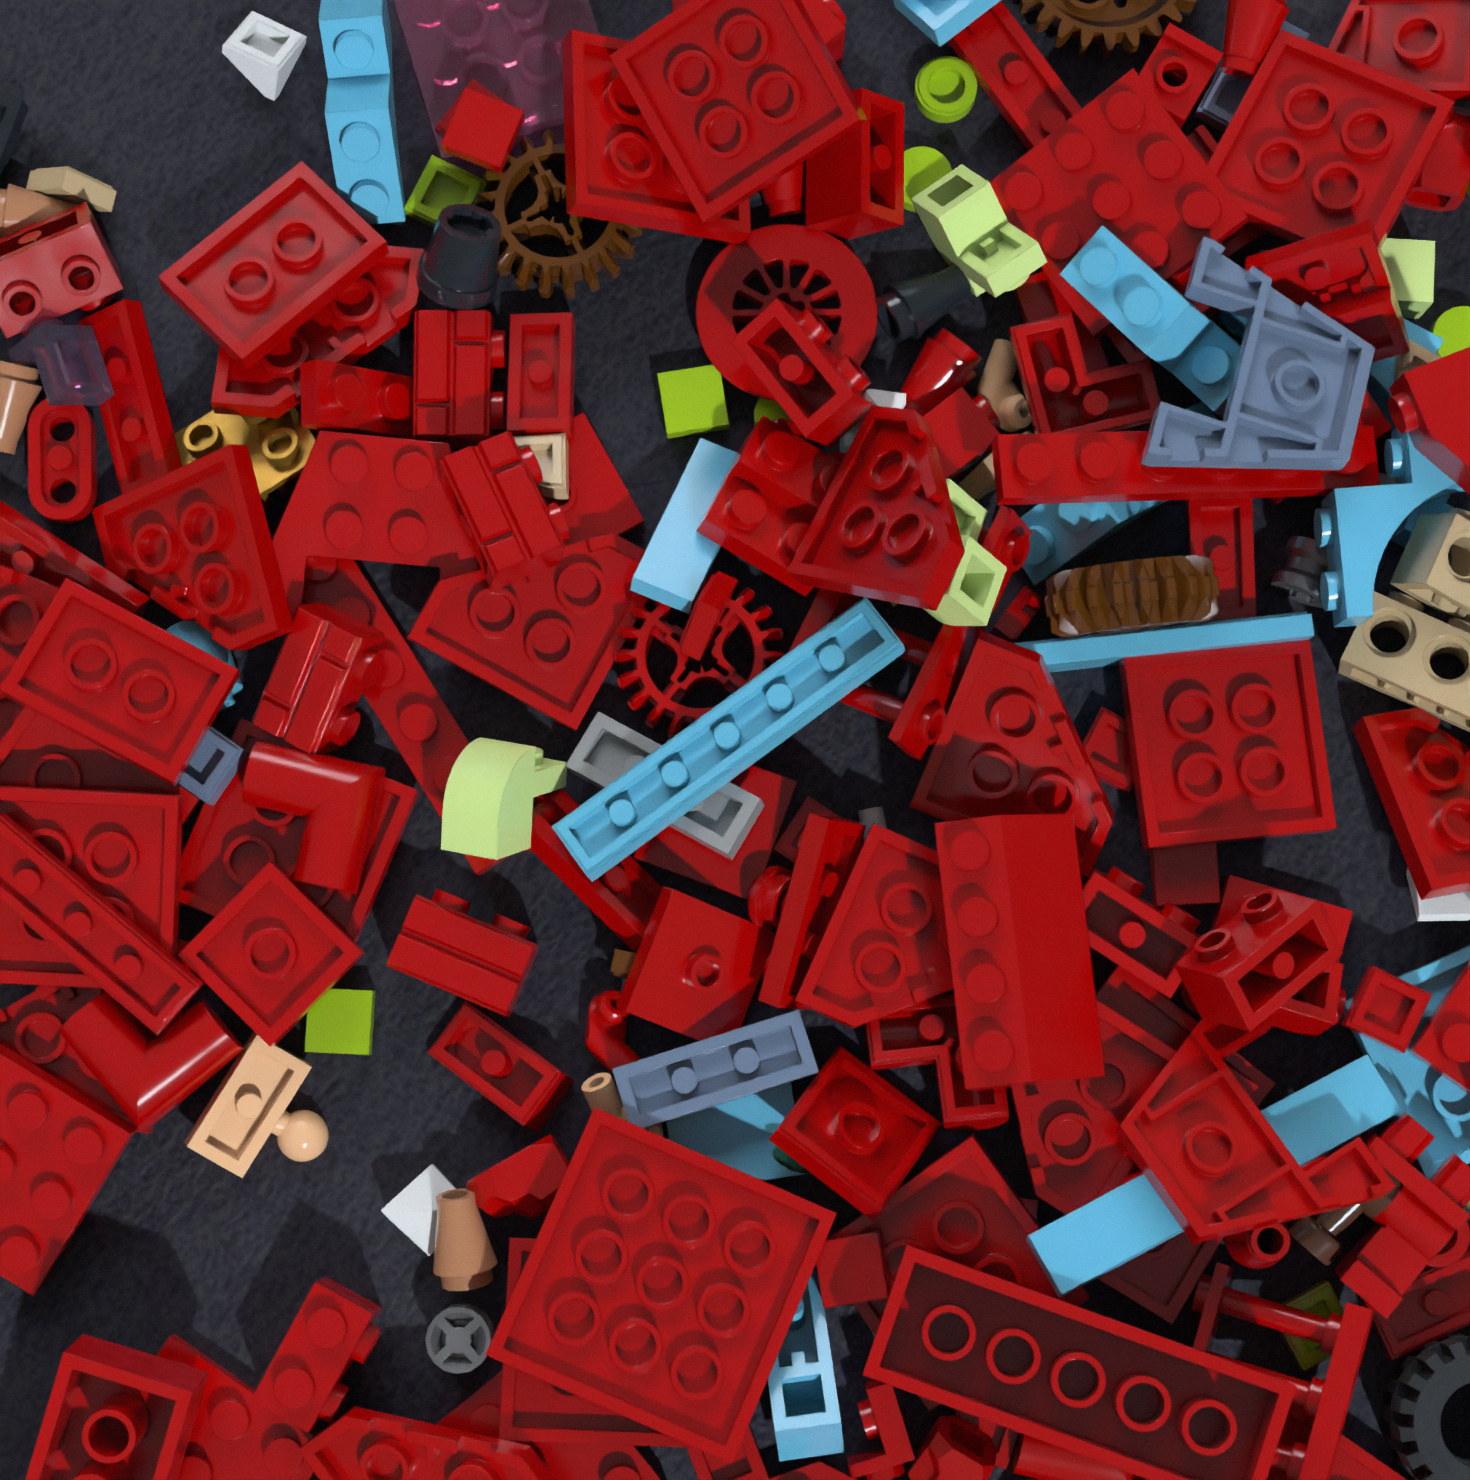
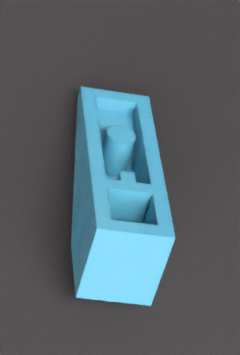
M816 1265L768 1377L779 1462L844 1453L842 1424L825 1309L823 1308Z

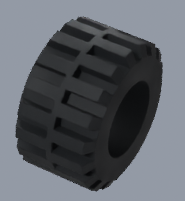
M1450 1333L1444 1336L1442 1341L1437 1342L1433 1340L1419 1348L1420 1353L1415 1357L1405 1354L1397 1363L1403 1369L1402 1374L1398 1380L1389 1377L1384 1389L1392 1393L1390 1405L1381 1404V1418L1389 1422L1390 1431L1384 1432L1387 1446L1397 1452L1396 1462L1403 1471L1413 1476L1415 1480H1470V1457L1453 1455L1446 1447L1441 1434V1414L1446 1401L1458 1388L1470 1383V1336Z

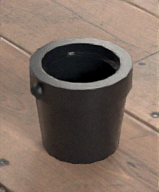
M454 204L442 209L428 247L420 257L415 276L417 286L425 296L438 304L454 309L471 310L484 307L492 302L500 278L497 269L502 230L500 221L487 210L470 204Z

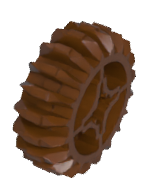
M547 129L543 133L544 146L534 148L532 140L525 136L519 140L522 156L517 158L510 152L504 166L505 173L499 174L486 169L484 180L493 191L477 193L476 204L477 207L492 213L500 221L502 230L497 268L499 275H509L518 269L515 284L522 291L529 288L535 278L539 279V293L545 299L550 298L553 293L554 283L562 284L565 297L572 300L576 297L575 282L585 280L587 288L591 292L596 293L600 289L597 272L600 270L608 277L617 279L621 273L620 266L613 256L622 259H633L635 246L627 238L642 236L643 227L609 221L600 238L587 249L583 241L582 229L593 218L569 214L571 236L568 234L563 223H556L554 216L551 219L548 194L552 196L556 206H564L565 213L567 212L566 185L559 182L553 175V173H565V144H557L554 132ZM533 181L538 195L536 201L527 210L521 212L522 219L509 224L510 212L515 199ZM528 242L533 247L546 242L555 243L564 250L567 257L539 255L523 245Z
M1203 555L1162 556L1099 564L1054 573L1046 580L1047 597H1044L1046 617L1050 620L1051 632L1061 638L1209 621L1219 612L1218 597H1220L1218 576H1215L1213 560Z

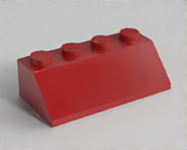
M994 815L934 823L965 1089L981 1091L1106 1077L1074 815Z

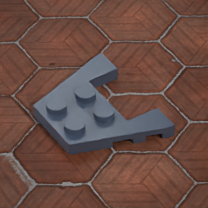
M1203 237L1195 252L1184 298L1247 318V325L1223 421L1161 401L1153 414L1141 464L1149 467L1342 470L1350 460L1375 347L1308 302H1305L1300 307L1271 287L1272 278L1254 266L1249 271H1246L1222 255L1225 250L1224 246L1211 238Z

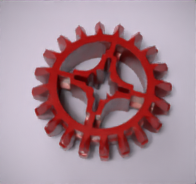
M706 577V580H705V582H704V584H703V586H702V588H701V590H700V592H699V595L701 594L702 590L704 589V587L706 586V584H707V582H708L707 577ZM747 587L742 590L735 601L730 599L718 627L708 644L709 647L714 641L711 660L714 666L717 667V670L712 668L710 671L704 672L701 665L700 673L691 671L688 676L689 656L679 652L680 646H678L684 629L668 623L672 618L685 612L650 599L656 609L652 612L636 603L630 607V613L637 618L636 621L642 626L640 629L631 626H620L618 635L626 639V643L635 646L634 649L615 651L614 661L622 666H634L635 670L623 673L617 678L620 689H632L640 686L641 690L630 698L628 706L632 712L642 710L649 704L654 707L645 721L649 729L654 730L666 716L672 719L668 729V738H673L683 730L684 724H692L714 708H691L679 704L682 698L687 697L696 687L713 685L723 692L727 690L733 694L786 655L779 651H766V647L775 645L783 640V633L781 628L760 630L759 627L772 617V610L768 605L759 607L751 614L747 611L755 597V592L751 588ZM737 626L747 636L754 655V664L748 681L736 673V669L726 661L723 655V650L730 641V635ZM654 637L665 644L666 650L677 659V667L670 677V683L662 693L653 683L647 669L648 652Z

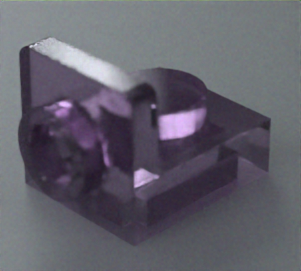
M59 319L45 320L31 326L27 330V336L8 350L13 364L37 365L49 405H101L115 395L92 326L64 325V322Z

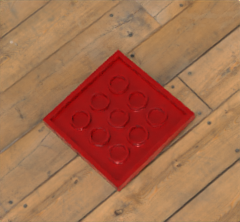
M594 1107L485 1355L733 1464L837 1213Z

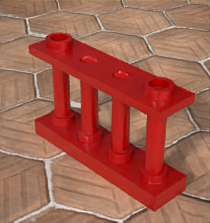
M1001 505L991 528L982 526L977 543L1007 567L990 618L1012 573L1018 571L1023 566L1029 553V538L1032 534V531L1016 512ZM820 588L789 652L861 600L863 596ZM867 597V599H868V600L870 601V603H871L872 600H873V598H868V597ZM943 624L934 643L890 626L904 644L906 650L899 658L922 666L906 701L862 683L839 700V702L894 724L888 738L910 757L921 761L928 745L935 743L943 731L946 720V708L961 680L980 631L984 632L986 626H951Z
M1217 1262L1213 1276L1202 1273L1194 1296L1192 1311L1201 1313L1202 1316L1193 1348L1296 1385L1291 1405L1304 1408L1303 1416L1314 1419L1308 1445L1295 1442L1294 1447L1278 1443L1270 1469L1286 1473L1285 1480H1330L1375 1312L1372 1309L1346 1302L1343 1316L1331 1312L1329 1318L1241 1292L1229 1288L1234 1269ZM1222 1313L1322 1344L1321 1351L1332 1354L1326 1379L1313 1377L1310 1383L1212 1352Z

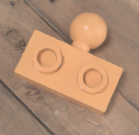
M253 1031L244 1045L245 1049L232 1064L184 1141L188 1148L241 1178L244 1177L271 1133L277 1136L278 1146L283 1154L299 1162H306L317 1158L325 1150L329 1139L327 1125L318 1114L309 1110H298L292 1113L285 1111L312 1066L278 1044L270 1047Z

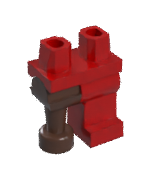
M1406 1112L1388 1124L1379 1135L1370 1130L1362 1139L1396 1187L1381 1199L1319 1214L1316 1220L1311 1216L1299 1218L1288 1231L1296 1241L1328 1267L1343 1250L1341 1242L1336 1237L1361 1213H1364L1371 1219L1374 1224L1334 1270L1341 1281L1386 1319L1403 1300L1402 1294L1429 1261L1441 1251L1455 1230L1458 1231L1470 1217L1463 1209L1470 1201V1167L1452 1152L1430 1179L1415 1168L1412 1163L1435 1137Z

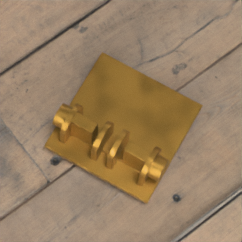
M295 406L278 419L216 414L212 410L175 433L183 466L229 444L248 446L260 496L268 507L274 504L269 496L270 492L278 488L283 496L286 497L290 493L284 484L290 481L292 486L296 487L316 441L308 428L301 427V416Z

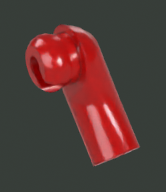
M615 989L606 990L593 998L587 1009L585 1032L586 1048L613 1076V1068L641 1060L625 1043L628 1015L630 1013L615 1008L621 991Z

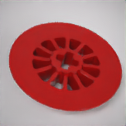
M775 224L752 230L751 235L741 244H728L714 258L698 290L696 325L707 357L719 373L731 384L753 396L776 401L730 343V340L737 335L734 323L751 322L776 298L781 301H788L789 305L798 310L802 309L803 311L806 307H810L824 322H839L838 333L833 334L826 342L839 358L847 354L859 366L862 364L872 346L877 328L878 307L875 302L876 293L872 280L860 259L840 240L826 232L808 228L804 225ZM775 267L783 269L782 288L775 287L766 272L767 269ZM790 267L807 270L796 288L790 286ZM756 276L761 281L768 295L764 296L745 284ZM815 277H820L828 285L810 296L805 295ZM741 297L760 309L735 310L733 307L736 298ZM831 297H835L839 305V309H814L815 306Z

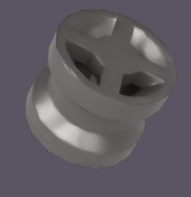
M1291 536L1285 547V552L1288 556L1287 562L1283 569L1275 572L1271 586L1277 592L1292 600L1312 607L1323 608L1320 595V578L1322 572H1328L1326 547H1318L1316 540L1308 537Z
M467 1303L451 1305L436 1315L428 1326L425 1338L427 1353L433 1363L444 1371L456 1374L470 1372L481 1365L486 1359L487 1355L485 1354L495 1334L494 1325L488 1314L476 1305Z

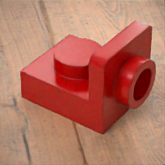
M874 1379L865 1382L869 1399L857 1402L868 1441L881 1437L883 1446L847 1457V1463L852 1478L865 1475L867 1480H890L904 1474L903 1463L915 1460L893 1386Z

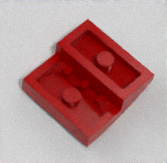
M1371 219L1246 257V271H1249L1254 266L1272 278L1271 287L1300 307L1305 302H1308L1374 346L1375 352L1372 362L1410 352V343L1400 306Z

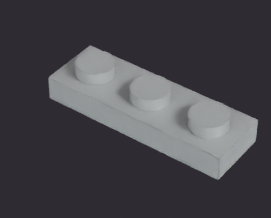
M598 711L565 766L574 775L603 789L662 745ZM728 782L669 826L724 857L733 860L765 805L761 798Z

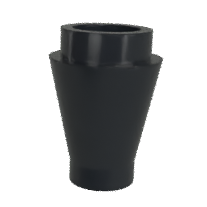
M955 264L940 271L886 285L884 294L875 299L878 307V320L885 333L894 342L900 343L906 339L915 342L959 303L970 298L971 287L964 272Z

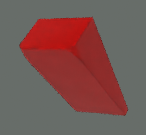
M467 1001L462 1004L427 1052L520 1124L535 1132L543 1127L574 1083L571 1077Z

